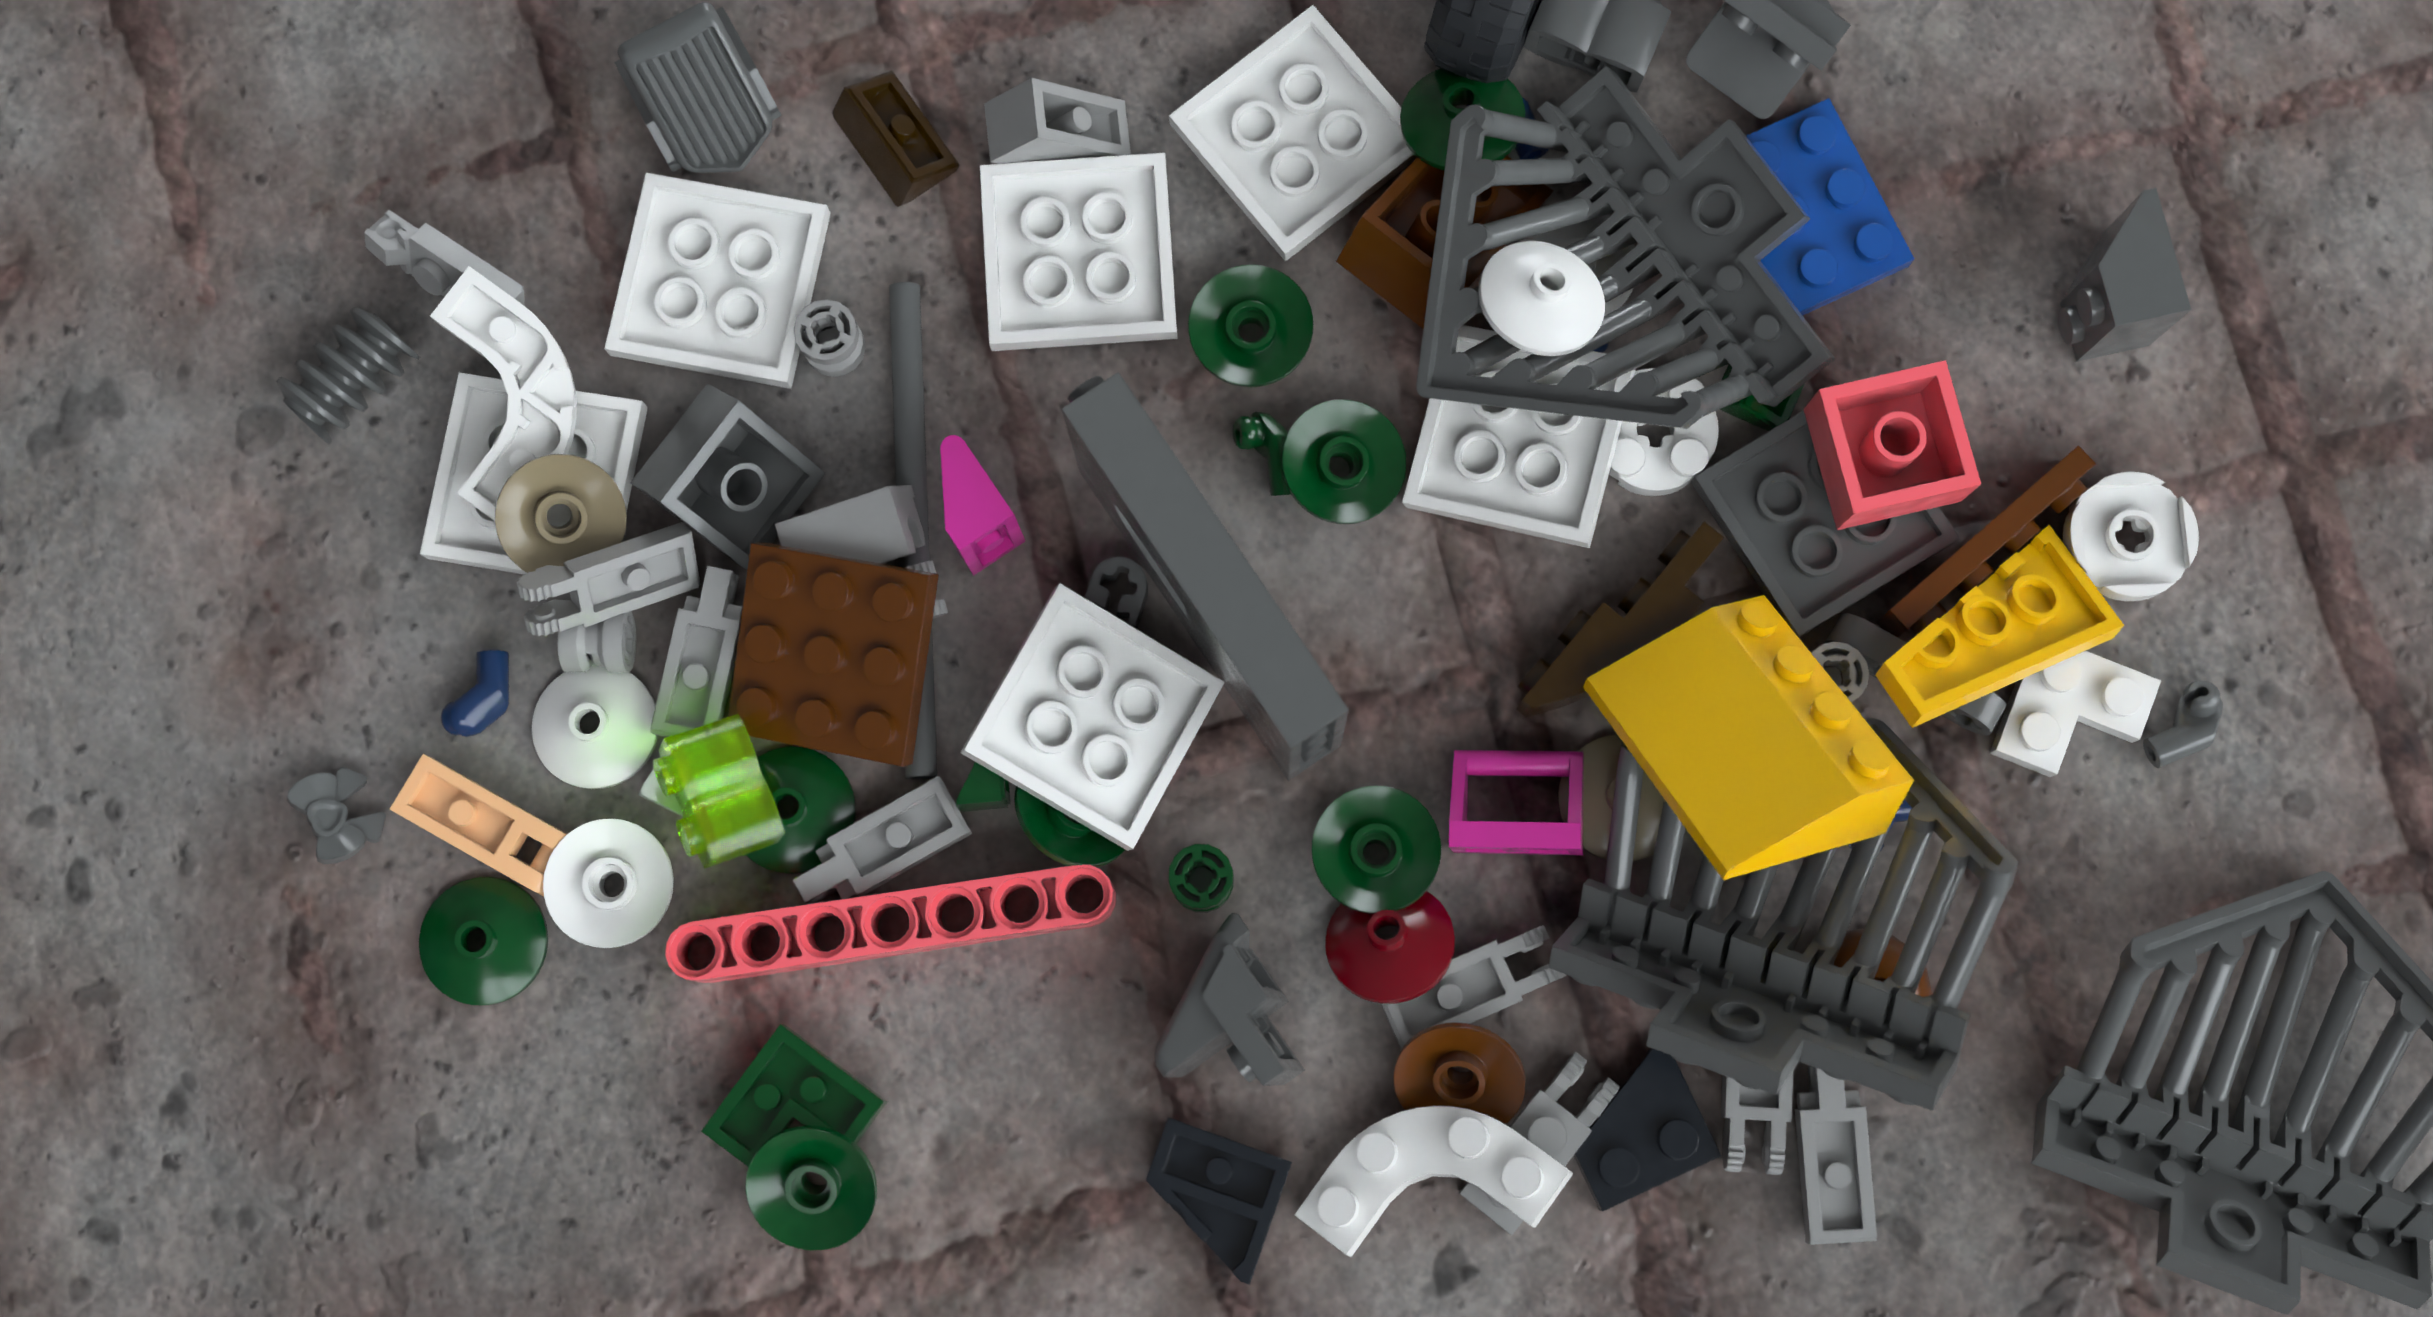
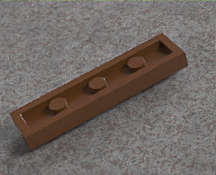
M2078 445L1876 623L1896 637H1899L1908 628L1916 635L1919 634L1935 619L1941 618L1947 612L1939 601L1955 587L1965 595L1994 571L1986 560L2003 546L2012 555L2037 534L2041 528L2033 519L2044 509L2050 506L2059 514L2088 488L2079 479L2093 468L2096 463Z

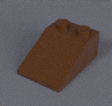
M1506 156V157H1505L1504 159H1502V160H1513V159H1511L1509 156ZM1416 158L1362 215L1336 262L1424 329L1444 170L1434 168ZM1545 184L1491 186L1476 197L1473 224L1478 223L1482 225L1541 208L1551 196L1553 190ZM1512 243L1490 250H1483L1470 258L1467 264L1464 288L1472 289L1479 286L1481 274L1491 257Z

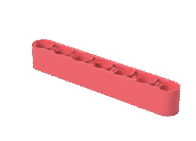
M1084 864L692 921L680 925L671 933L666 943L665 956L669 967L676 975L695 982L715 983L1093 927L1103 923L1111 916L1116 906V892L1113 883L1101 869ZM1083 879H1093L1099 882L1103 888V900L1100 906L1089 913H1078L1072 910L1068 901L1072 886ZM1021 888L1035 891L1039 900L1035 916L1023 923L1010 921L1005 911V903L1008 896ZM955 898L969 899L974 908V918L971 924L963 931L948 932L942 922V911L945 905ZM903 907L909 917V928L900 940L886 942L880 936L878 930L879 919L887 909ZM837 916L844 925V938L841 944L834 950L822 951L816 944L815 930L823 919ZM773 926L778 931L780 937L779 948L770 959L759 961L753 955L751 949L752 938L760 928ZM708 935L714 943L715 956L711 964L697 971L689 963L688 949L697 937Z

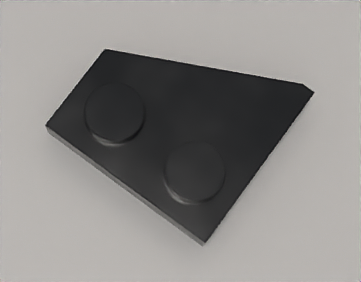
M1651 1047L1643 1061L1625 1084L1620 1086L1605 1110L1594 1124L1589 1127L1592 1130L1591 1134L1574 1154V1158L1597 1207L1602 1212L1721 1157L1676 1060L1671 1055Z
M1168 1117L1146 1181L1185 1220V1223L1229 1267L1232 1273L1241 1282L1250 1285L1292 1162Z

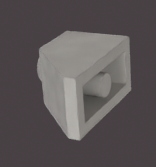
M1030 78L984 103L989 156L992 163L1003 164L1131 155L1125 100Z

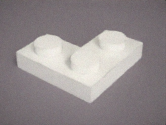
M2088 651L2081 652L2016 681L1990 754L2052 777L2058 774L2077 721L2131 743L2138 741L2142 736L2161 680Z

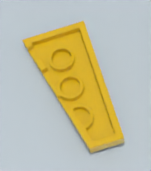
M2049 524L2034 537L2031 543L2001 564L1994 574L1978 587L1975 586L1952 609L1941 618L1935 619L1886 660L1875 676L1911 728L2111 640L2124 627V624Z

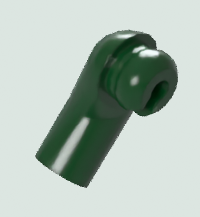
M1254 412L1251 417L1241 416L1236 419L1232 432L1237 447L1240 449L1255 448L1257 452L1267 459L1270 495H1290L1291 493L1286 486L1281 466L1282 447L1288 431L1271 415L1263 412Z

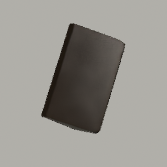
M893 71L844 87L832 115L897 207L913 201L958 170L960 167L959 163Z

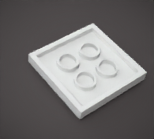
M1314 5L1169 115L1172 128L1285 262L1417 158L1403 139L1400 125V105Z
M1165 153L980 165L988 330L991 351L1177 339Z
M646 173L605 350L610 356L791 389L800 353V347L795 341L794 326L796 318L803 308L811 304L831 214L828 206Z
M1462 325L1458 331L1456 352H1465L1497 333L1496 331ZM1520 350L1474 376L1491 378L1512 360L1524 359L1532 353ZM1591 351L1534 383L1557 385L1573 367L1586 365L1606 354ZM1636 369L1596 389L1620 392L1634 377ZM1429 399L1402 503L1406 508L1590 548L1622 421Z
M466 373L458 374L420 554L431 560L527 574L505 553L497 536L495 521L457 494L495 444L507 420L508 395L502 379ZM576 391V426L568 454L585 458L606 471L617 484L623 496L627 512L632 488L630 482L634 478L648 407L640 400ZM564 504L553 505L547 512L548 523L553 526L565 525L571 516L570 508Z
M1059 583L1051 593L960 753L1129 851L1134 849L1225 682Z

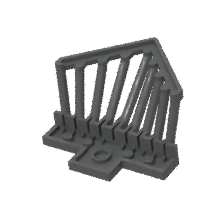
M1607 66L1559 107L1547 101L1537 110L1546 122L1487 110L1479 105L1466 107L1451 120L1416 390L1420 396L1444 401L1688 429L1703 416L1751 395L1761 404L1776 407L1835 360L1832 353L1760 261L1806 224L1810 218L1738 125L1732 120L1728 119L1681 159L1614 70ZM1485 136L1567 153L1563 157L1556 159H1482ZM1593 183L1572 199L1482 225L1478 223L1473 224L1476 197L1491 186ZM1614 213L1584 239L1564 247V249L1572 252L1588 265L1638 242L1635 248L1597 278L1603 290L1605 303L1659 273L1663 276L1633 301L1605 315L1596 335L1581 349L1560 356L1531 354L1524 359L1512 360L1491 378L1474 376L1521 349L1511 345L1499 334H1496L1465 352H1456L1459 328L1475 314L1482 313L1478 295L1479 286L1472 289L1464 288L1468 260L1483 250H1490ZM1682 303L1685 304L1664 327L1586 365L1573 367L1557 385L1534 383ZM1704 334L1709 336L1699 350L1648 372L1636 374L1620 392L1596 389ZM1727 364H1730L1732 367L1729 378L1695 392L1684 391L1680 393L1682 396L1679 399L1658 396Z
M1865 718L1867 723L1913 778L1914 781L1904 798L1912 809L1854 955L1840 968L1834 966V962L1888 830L1885 834L1854 843L1820 928L1804 953L1801 954L1794 951L1837 848L1804 858L1781 914L1763 938L1758 939L1753 937L1779 864L1747 873L1736 906L1719 925L1713 923L1712 919L1724 880L1704 854L1691 899L1684 911L1671 908L1670 904L1686 828L1664 799L1647 889L1643 897L1634 895L1630 892V881L1644 771L1622 742L1617 767L1604 884L1589 878L1583 884L1578 917L1553 944L1549 968L1569 975L1581 984L1599 986L1631 998L1635 1003L1645 1008L1660 1009L1661 1011L1650 1024L1646 1046L1669 1054L1681 1063L1698 1065L1730 1077L1744 1087L1761 1089L1777 1095L1800 1061L1821 1069L1833 1078L1851 1080L1886 1093L1897 1102L1907 1105H1918L1933 1111L1957 1069L1970 1018L1969 1013L1957 1008L2004 899L2013 884L2018 860L1883 721ZM1934 831L1945 842L1942 846L1940 858L1894 972L1884 982L1874 980V977ZM1967 866L1980 880L1979 887L1933 994L1926 997L1916 995V989Z
M2326 871L2312 874L2134 937L2120 954L2118 973L2077 1069L2064 1066L2037 1104L2031 1164L2158 1211L2159 1225L2156 1266L2288 1315L2301 1301V1266L2418 1310L2432 1296L2430 1241L2433 1239V1161L2404 1192L2393 1189L2392 1185L2394 1177L2433 1126V1076L2360 1176L2350 1173L2352 1151L2415 1033L2421 1028L2433 1041V982L2337 877ZM2302 917L2296 929L2232 1125L2228 1127L2229 1093L2280 950L2290 936V921ZM2330 927L2347 946V966L2335 989L2275 1139L2271 1143L2269 1142L2270 1098L2324 935ZM2257 934L2193 1113L2189 1112L2188 1099L2189 1083L2234 968L2244 954L2243 939ZM2211 951L2153 1099L2149 1097L2146 1084L2188 984L2197 972L2196 956ZM2165 967L2116 1084L2109 1082L2105 1071L2142 985L2151 972ZM2375 977L2396 1000L2394 1014L2385 1026L2319 1153L2313 1159L2311 1158L2312 1122L2372 978Z

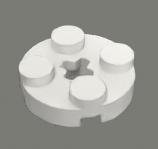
M1655 368L1637 370L1634 376L1640 372H1648ZM1694 379L1658 396L1679 399L1682 396L1680 393L1684 391L1695 392L1705 387L1700 381ZM1716 411L1703 416L1688 429L1669 427L1671 435L1662 438L1660 447L1650 446L1647 436L1638 435L1637 426L1646 424L1622 421L1609 474L1619 481L1618 485L1640 495L1662 496L1679 491L1688 485L1694 476L1703 471L1715 452L1719 434Z
M2141 472L2112 474L2103 478L2080 495L2069 507V513L2065 518L2063 527V543L2099 592L2108 598L2120 601H2140L2157 596L2181 578L2185 569L2190 567L2197 554L2199 530L2191 506L2182 496L2177 499L2171 490L2162 486L2165 482L2153 475ZM2122 521H2130L2133 531L2144 532L2145 542L2135 546L2134 553L2126 551L2124 545L2119 544L2116 540L2115 533L2122 529Z

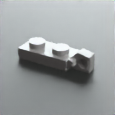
M388 210L384 213L383 217L364 232L365 246L386 266L400 265L406 274H412L418 284L432 295H442L445 297L467 267L470 266L524 305V286L427 223H424L418 229Z
M707 566L700 598L687 596L684 608H678L650 733L717 747L735 669L743 608L742 606L733 605L739 576L733 571Z
M938 776L827 838L828 844L816 851L822 864L793 879V882L803 901L808 904L817 903L837 891L841 899L861 897L970 836L972 832L956 807L941 777Z
M1808 1065L1810 1092L1797 1093L1798 1109H1795L1805 1243L1813 1245L1877 1241L1866 1107L1860 1104L1858 1090H1845L1844 1080L1833 1078L1821 1069Z

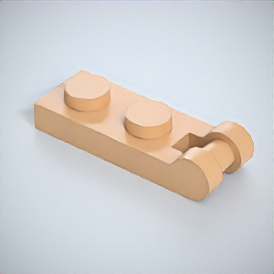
M422 754L389 809L544 896V872L549 857L558 843L567 835L566 832L552 826L425 754ZM528 836L542 843L530 865L516 857Z

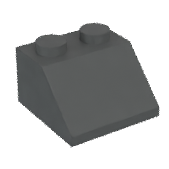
M2156 188L2144 190L2103 232L2060 302L2061 308L2058 313L2060 334L2067 345L2072 344L2076 362L2150 346L2192 310Z
M707 384L630 483L676 520L683 522L690 530L747 570L751 543L764 542L772 544L778 536L775 524L791 519L824 476L825 472L741 401Z

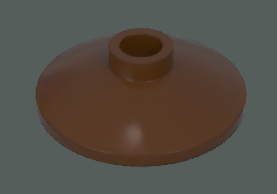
M1455 1022L1431 1026L1409 1039L1397 1057L1393 1076L1397 1098L1405 1111L1419 1107L1451 1106L1485 1114L1504 1124H1507L1518 1112L1524 1098L1526 1086L1522 1062L1515 1050L1503 1038L1483 1027ZM1461 1066L1470 1069V1071L1459 1072L1452 1067Z

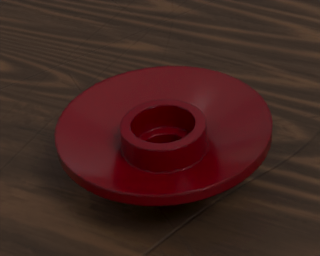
M1428 891L1416 902L1398 911L1381 910L1375 914H1367L1340 904L1329 921L1325 936V950L1328 963L1340 984L1352 994L1364 1000L1382 1004L1410 1001L1431 990L1439 983L1449 969L1455 949V935L1451 918L1441 902ZM1396 926L1399 928L1398 934L1392 939L1383 940L1376 936L1377 931L1382 927Z

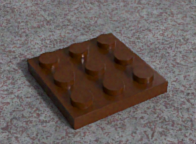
M764 542L751 543L726 732L901 767L913 764L939 574Z

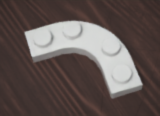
M468 266L430 317L484 356L499 371L508 395L507 420L495 444L457 492L459 496L495 521V507L499 493L507 479L519 467L541 456L569 453L576 426V390L568 362L559 344L546 326L524 305Z
M1451 1106L1419 1107L1388 1116L1369 1126L1351 1140L1330 1164L1295 1213V1216L1344 1254L1352 1257L1390 1202L1408 1185L1432 1176L1458 1177L1481 1188L1535 1228L1573 1173L1518 1132L1490 1116L1469 1109Z

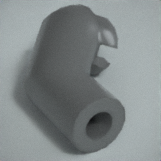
M2200 680L2189 684L2179 700L2173 727L2144 739L2143 747L2146 756L2154 767L2160 768L2206 749L2213 743L2223 709L2220 692L2214 684Z

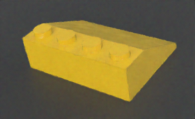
M1765 595L1712 607L1586 678L1583 686L1723 880L1885 834L1914 781Z

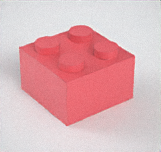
M1946 360L1819 389L1804 408L1837 530L1958 503L1981 485Z

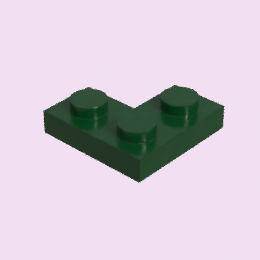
M780 1024L701 1132L749 1167L755 1153L762 1144L775 1134L788 1129L795 1119L805 1126H819L834 1130L857 1144L888 1101L789 1027Z

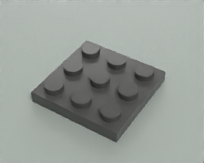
M1804 411L1697 474L1691 481V484L1763 594L1799 638L1960 539L1939 507L1837 530Z

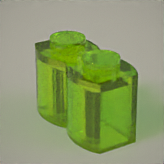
M738 714L663 739L658 749L660 758L653 760L654 772L663 794L666 797L674 794L681 807L684 818L676 820V827L684 851L689 857L698 855L701 864L706 869L779 842L785 834L781 818L770 789L761 774L750 737Z

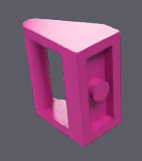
M950 435L940 445L945 530L974 576L1026 541L1014 513L965 441L957 435Z
M1454 750L1449 815V848L1454 853L1583 855L1584 751ZM1468 775L1569 777L1568 823L1467 821Z

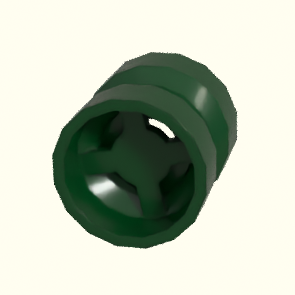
M1193 844L1183 848L1173 858L1169 867L1168 882L1175 899L1184 908L1195 913H1208L1219 909L1228 901L1233 890L1234 874L1229 859L1220 849L1209 844Z

